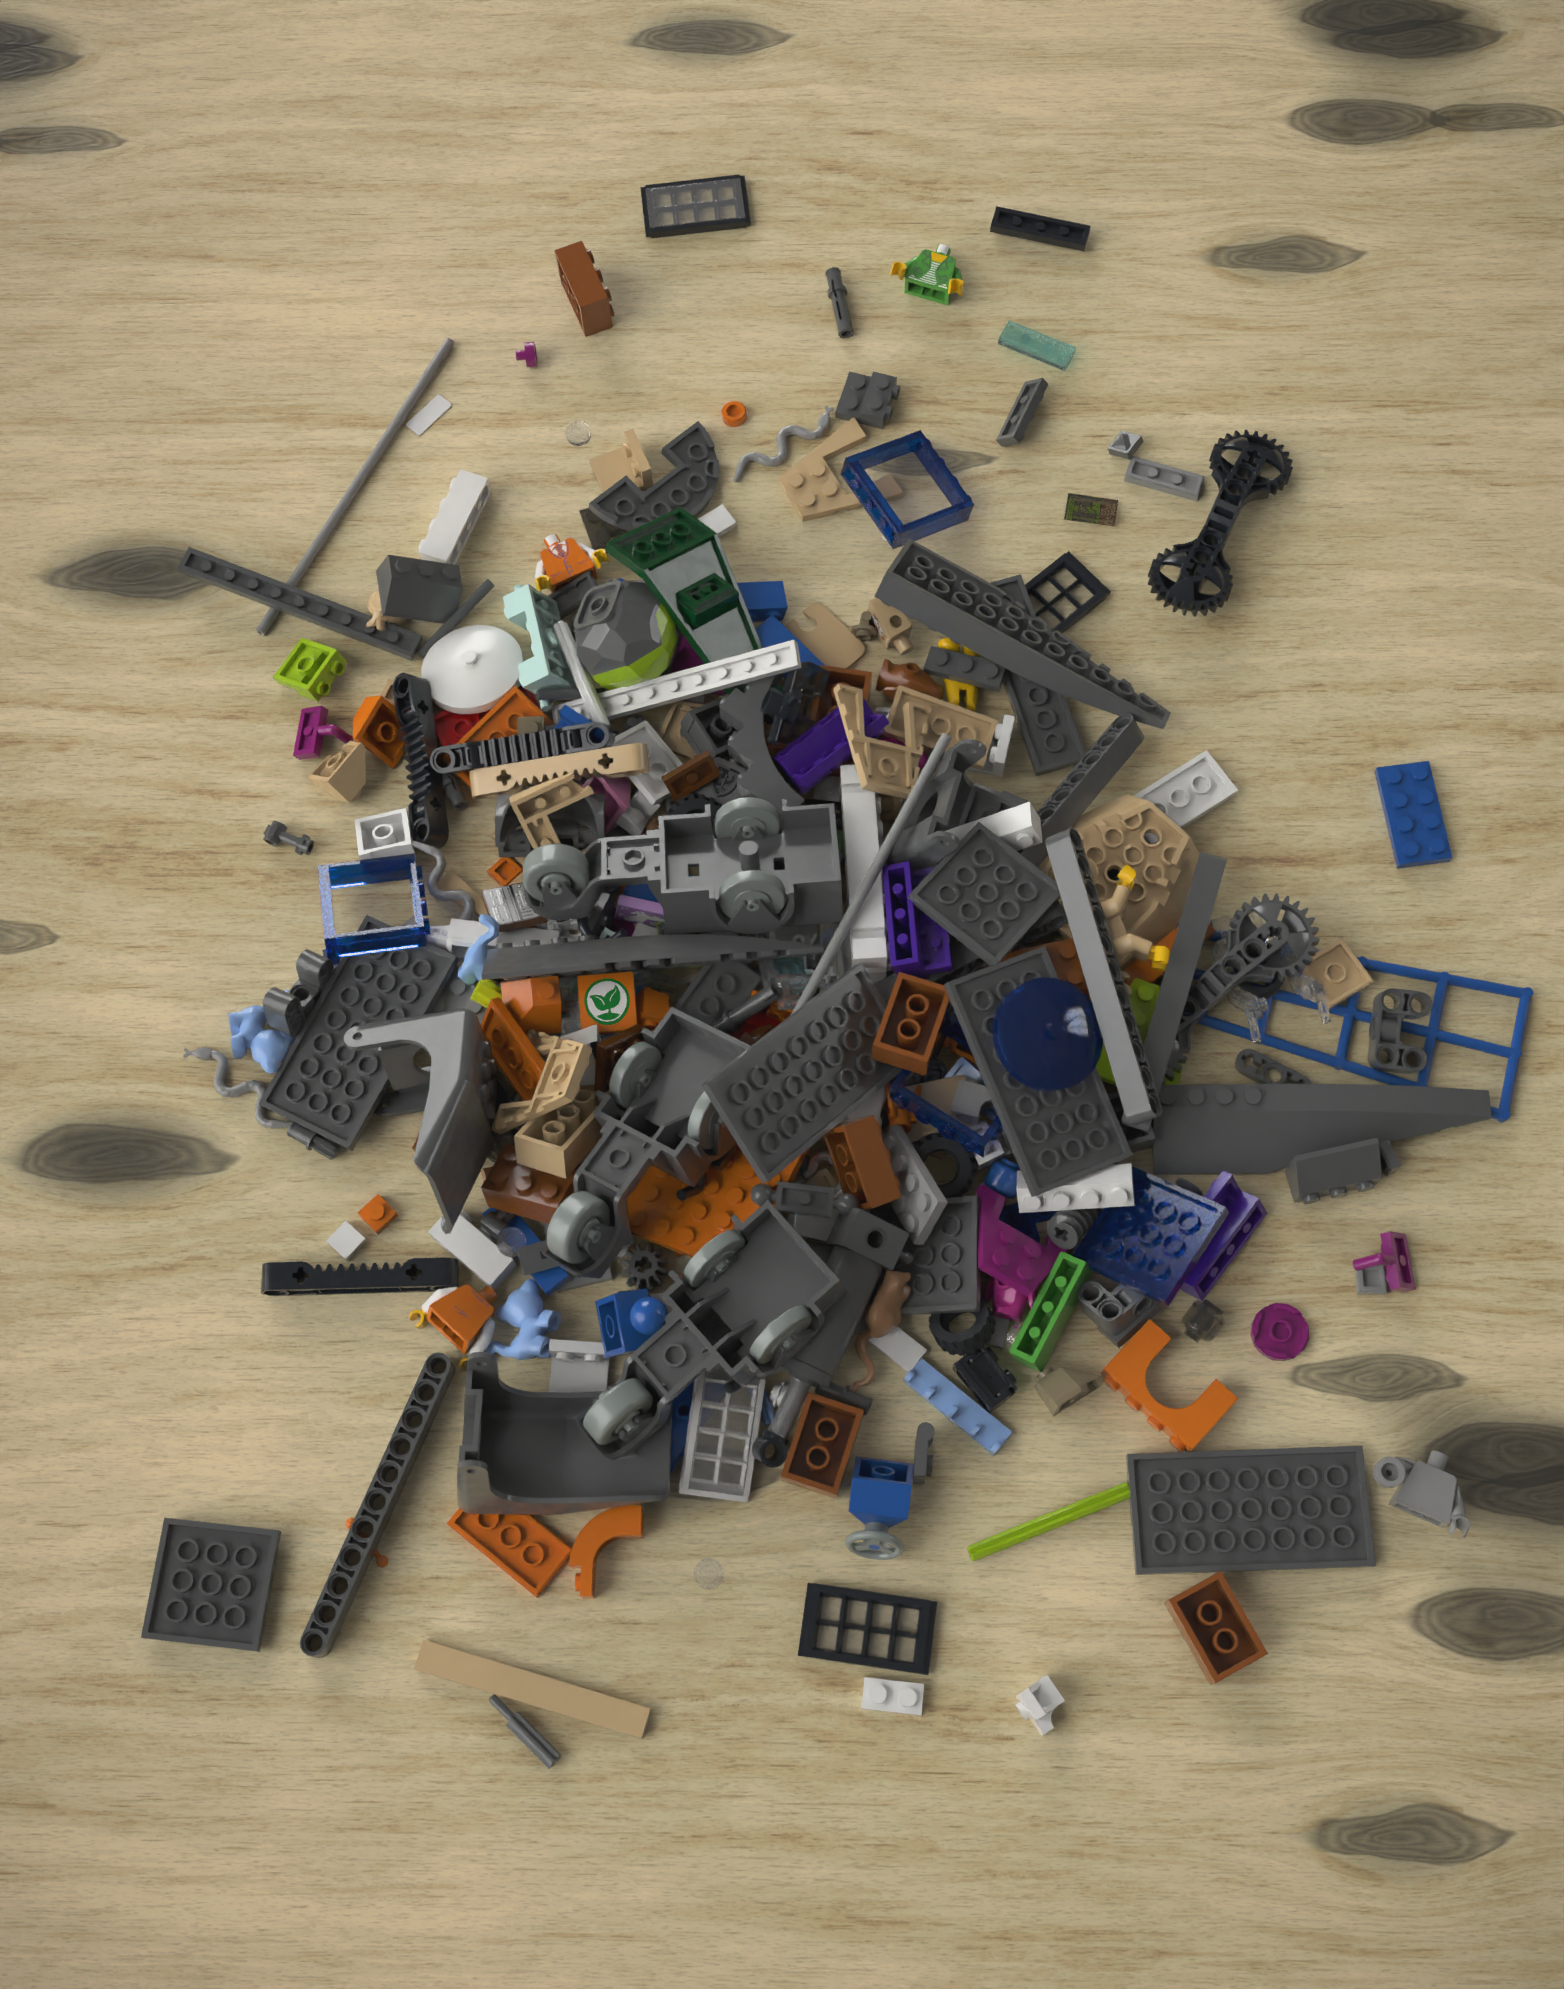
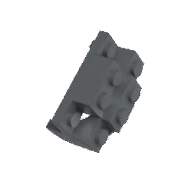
M591 794L548 814L561 843L564 845L572 846L581 851L586 849L596 839L606 838L605 794ZM497 795L495 845L498 847L499 857H526L533 851V848L524 830L516 829L521 824L510 804L509 797L513 795ZM580 824L586 826L587 828H580Z

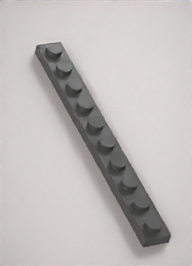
M188 547L178 566V570L182 574L413 661L423 641L422 635L385 622V631L377 630L376 626L367 627V622L372 618L370 615Z

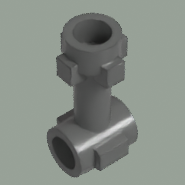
M273 821L264 832L265 837L263 840L266 843L278 847L281 841L295 847V852L299 855H309L314 848V841L311 840L310 836L303 834L300 838L286 832L287 827L278 821Z

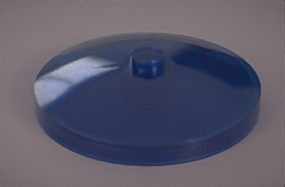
M1049 977L1026 981L1012 989L1003 998L995 1013L993 1041L997 1055L1005 1069L1016 1080L1030 1088L1047 1092L1070 1088L1088 1077L1100 1059L1103 1038L1093 1004L1081 990L1066 981Z

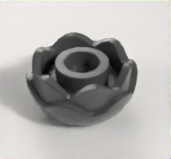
M932 1058L926 1076L914 1072L913 1077L917 1084L944 1079L947 1070L942 1061Z

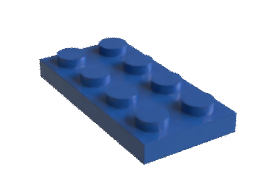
M1429 761L1377 767L1374 773L1397 869L1450 862L1452 854Z

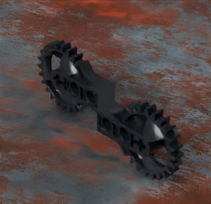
M1236 430L1233 436L1227 433L1225 439L1219 438L1218 443L1214 444L1209 459L1211 462L1209 469L1213 470L1211 476L1218 485L1219 493L1204 527L1195 540L1185 544L1173 545L1172 551L1165 548L1164 554L1158 553L1157 558L1153 559L1148 573V585L1152 586L1150 592L1158 593L1156 601L1165 600L1163 607L1172 605L1174 613L1181 609L1184 616L1187 614V611H1191L1192 615L1196 617L1198 611L1204 616L1207 615L1208 609L1215 613L1217 607L1222 608L1224 602L1228 601L1233 587V583H1231L1233 576L1229 575L1231 568L1224 559L1223 549L1244 505L1251 501L1267 499L1269 493L1276 495L1277 490L1282 491L1284 485L1288 484L1291 476L1293 460L1288 458L1289 452L1283 451L1284 445H1275L1277 439L1267 440L1268 434L1259 437L1258 431L1250 435L1245 430L1244 434L1241 435ZM1226 450L1241 452L1234 465L1222 457ZM1265 462L1271 464L1280 472V475L1275 479L1260 476ZM1165 565L1181 568L1176 582L1166 577L1160 571ZM1207 580L1214 583L1220 589V592L1216 595H1207L1200 592Z

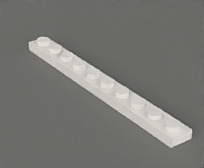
M795 640L783 642L660 676L629 687H620L598 693L597 695L608 720L802 668L798 644ZM582 698L552 706L555 726L561 720L559 712L564 705H567L585 718L591 719Z

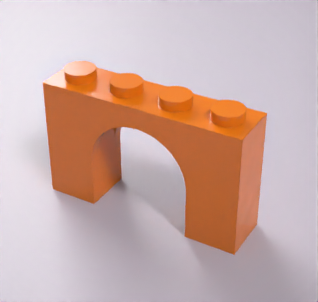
M1149 1319L1107 1364L1101 1375L1105 1377L1103 1379L1104 1383L1115 1392L1119 1390L1126 1397L1125 1402L1136 1412L1141 1410L1148 1417L1147 1422L1156 1431L1160 1432L1163 1430L1170 1437L1169 1442L1180 1452L1184 1450L1191 1452L1238 1398L1220 1381L1215 1379L1201 1396L1187 1407L1175 1409L1159 1404L1147 1389L1145 1381L1148 1365L1168 1345L1172 1338Z

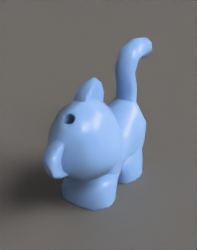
M485 913L480 915L479 922L486 925L489 930L480 936L475 944L468 948L464 962L458 969V977L468 986L473 985L476 981L479 982L482 978L481 974L488 953L486 946L499 936L498 922L492 916Z
M253 1005L238 1012L228 1013L234 1059L243 1058L247 1054L248 1048L251 1049L253 1060L261 1064L265 1072L271 1074L277 1072L280 1063L283 1062L296 1036L292 1037L277 1030H263L267 1022L263 1006Z
M527 1279L520 1288L514 1290L509 1295L506 1303L496 1311V1316L500 1321L509 1322L510 1325L521 1328L519 1334L514 1338L510 1346L493 1341L485 1352L491 1354L497 1352L503 1357H512L517 1360L550 1358L552 1356L549 1352L550 1339L545 1337V1334L548 1331H557L559 1329L561 1314L558 1311L543 1310L544 1303L538 1294L539 1288L535 1280Z

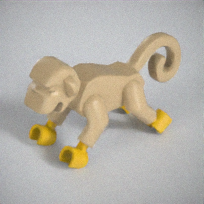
M1087 858L1095 882L1098 877V867L1092 859ZM1125 865L1117 875L1119 880L1116 883L1117 887L1113 897L1110 899L1099 898L1119 966L1123 965L1127 959L1134 957L1143 962L1152 960V970L1165 971L1169 962V949L1165 946H1153V942L1127 933L1121 920L1122 913L1129 899L1128 895L1134 887L1136 871L1130 866ZM1121 971L1124 982H1128L1130 975ZM1125 984L1128 996L1130 998L1132 994L1131 988L1129 985Z

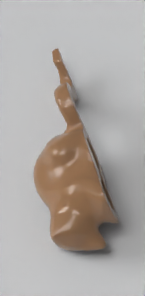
M887 1270L884 1281L879 1285L873 1302L867 1304L865 1308V1320L870 1329L859 1333L854 1345L858 1356L867 1368V1375L863 1380L853 1383L852 1391L856 1392L858 1387L869 1385L875 1379L876 1368L873 1360L865 1350V1344L870 1338H882L891 1333L899 1325L901 1306L907 1300L911 1291L909 1285L906 1284L911 1278L909 1272Z

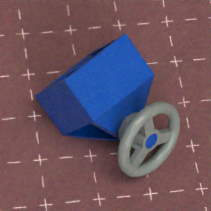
M856 1456L849 1512L865 1525V1530L856 1531L847 1536L845 1544L851 1552L858 1556L875 1560L893 1559L899 1557L904 1552L903 1542L894 1535L889 1534L888 1530L890 1527L908 1519L913 1463ZM863 1540V1542L854 1543L855 1541ZM887 1543L893 1545L895 1548L888 1546Z

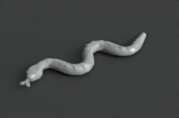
M825 406L826 412L819 418L818 429L815 431H809L797 425L783 427L776 437L778 449L776 456L769 457L757 452L745 454L737 464L733 481L735 483L738 482L746 464L750 461H755L769 467L781 465L787 458L786 438L789 435H796L807 440L820 438L829 428V412L833 411L834 408Z
M413 841L412 846L429 855H433L437 859L436 867L431 872L427 883L429 893L436 900H461L465 904V909L459 919L471 920L475 912V901L470 893L461 889L443 891L438 888V881L446 867L444 854L434 846Z
M198 1047L192 1052L187 1048L184 1049L186 1052L183 1055L184 1058L193 1055L205 1061L212 1058L218 1061L213 1082L217 1093L223 1097L234 1098L248 1091H255L258 1095L255 1106V1118L258 1123L271 1129L289 1128L292 1122L275 1119L269 1120L265 1117V1107L259 1105L261 1098L267 1090L263 1083L251 1080L234 1087H227L224 1080L228 1062L222 1052L207 1047Z

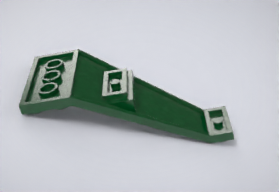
M682 507L606 543L605 551L644 580L704 664L763 648L718 534ZM749 682L723 690L726 694H731L737 688L744 693V689ZM776 685L775 689L783 690L780 686Z

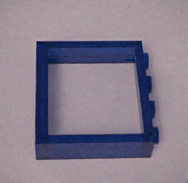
M921 430L846 457L840 473L892 549L904 546L908 539L917 541L968 521L974 507L971 497L963 490L958 479L953 476L943 458L937 454L930 440L924 436ZM914 452L952 506L903 525L865 469Z
M414 853L317 865L324 941L328 959L427 946L425 935L431 934L429 918L423 919V916H428L426 900L420 899L426 897L424 881L418 882V880L423 879L422 866H416ZM410 879L415 924L336 934L332 889Z
M947 1012L938 1041L945 1034L971 1050L958 1018ZM903 1069L889 1087V1098L898 1104V1108L902 1110L906 1108L921 1123L925 1125L931 1124L938 1129L943 1137L949 1140H956L962 1144V1147L968 1153L971 1150L984 1158L1004 1130L998 1115L983 1136L907 1089L905 1086L915 1072Z

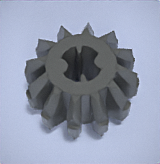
M640 1244L635 1245L637 1251L635 1254L630 1250L626 1251V1255L630 1260H621V1266L626 1268L621 1271L622 1278H628L626 1282L628 1287L636 1284V1289L639 1290L643 1289L644 1285H647L648 1290L651 1292L653 1291L652 1283L655 1282L661 1286L663 1281L659 1276L668 1275V1270L663 1268L668 1264L667 1258H660L662 1255L660 1248L652 1252V1245L647 1244L645 1251H642ZM644 1263H648L650 1269H645L644 1273H641L639 1267H643Z

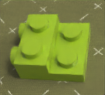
M301 638L273 678L278 684L295 689L300 696L319 702L322 696H327L330 693L331 684L335 678L345 672L347 661L337 649Z

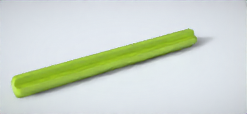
M1124 1482L973 1543L967 1547L968 1554L972 1561L979 1560L1130 1498L1129 1484Z

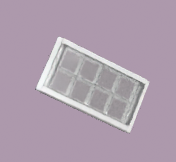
M706 1369L695 1379L679 1493L748 1502L755 1459L752 1455V1445L758 1437L766 1381L765 1376H756L749 1384L732 1394H728L724 1389V1385L733 1379L726 1371L709 1373Z

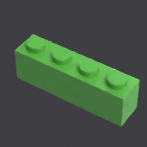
M1062 1251L1060 1252L1009 1351L1017 1363L1039 1373L1044 1370L1079 1301L1078 1289L1081 1284L1089 1281L1093 1274L1087 1262Z

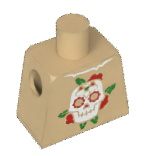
M872 599L867 610L871 613L870 626L877 629V637L886 649L896 646L901 656L912 651L914 646L909 640L912 630L909 618L900 610L885 605L880 599Z

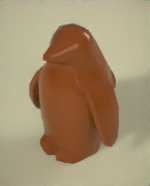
M884 660L877 680V691L883 690L886 696L894 700L897 688L901 685L940 700L943 698L942 687L925 671L921 670L917 664L906 663L899 665L893 664L890 660Z

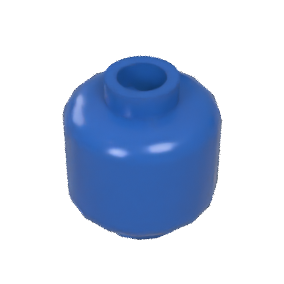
M1002 1158L1001 1161L992 1162L984 1178V1185L1004 1197L1015 1198L1017 1196V1171H1021L1019 1165L1005 1158Z

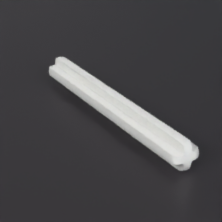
M558 621L557 624L553 625V630L591 721L610 725L589 673L576 655V643L566 622Z

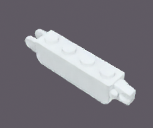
M451 918L450 925L430 926L428 943L446 948L447 952L456 955L460 959L459 962H464L468 948L475 944L480 936L487 933L489 928L478 921ZM524 927L508 932H499V936L489 942L486 949L487 951L489 949H496V944L513 943V947L524 946V941L540 940V945L551 944V939L567 938L568 942L578 940L559 936V931Z

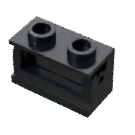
M988 1346L986 1348L983 1347L981 1350H976L975 1353L966 1354L954 1363L953 1371L987 1412L992 1413L1016 1393L1018 1388L1015 1384L1018 1382L1008 1369L1002 1370L997 1363L999 1360L998 1356Z

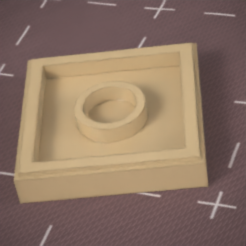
M1342 937L1318 951L1315 956H1311L1313 959L1311 964L1305 965L1303 973L1299 972L1326 1011L1354 996L1374 982Z

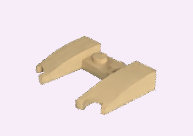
M573 773L546 781L509 797L510 804L533 850L543 845L562 844L548 814L594 794L593 789L589 785L583 788L572 779L575 777Z

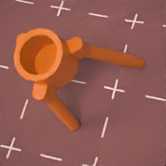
M890 1081L885 1085L887 1097L884 1107L889 1129L891 1125H899L905 1133L911 1131V1124L917 1123V1110L922 1090L921 1085L916 1087L911 1112L905 1106H895Z

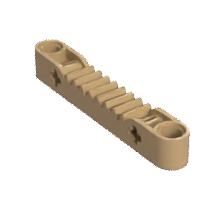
M632 743L471 770L469 775L472 798L490 799L496 798L497 795H515L524 788L531 787V785H539L569 773L574 774L575 777L573 779L581 781V777L591 779L592 775L601 778V775H605L608 778H621L650 772L647 744Z

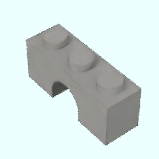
M959 1079L951 1107L950 1119L978 1125L981 1113L986 1109L995 1108L986 1086L981 1085L982 1083L975 1079H965V1081Z

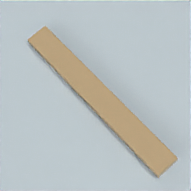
M426 1640L422 1642L414 1670L641 1739H643L651 1708Z

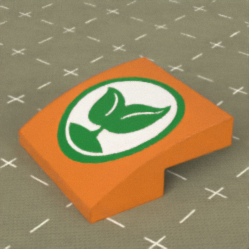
M633 971L577 976L581 1029L597 1025L599 1034L620 1033L637 1024Z

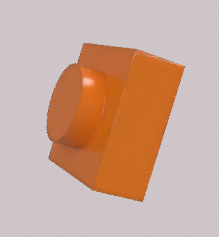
M379 1194L358 1212L359 1216L377 1235L399 1216Z

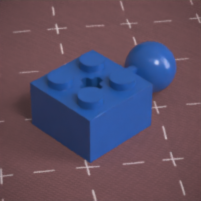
M647 1288L615 1293L595 1301L605 1359L632 1354L666 1324L665 1316L668 1314L665 1304L661 1300L648 1295Z

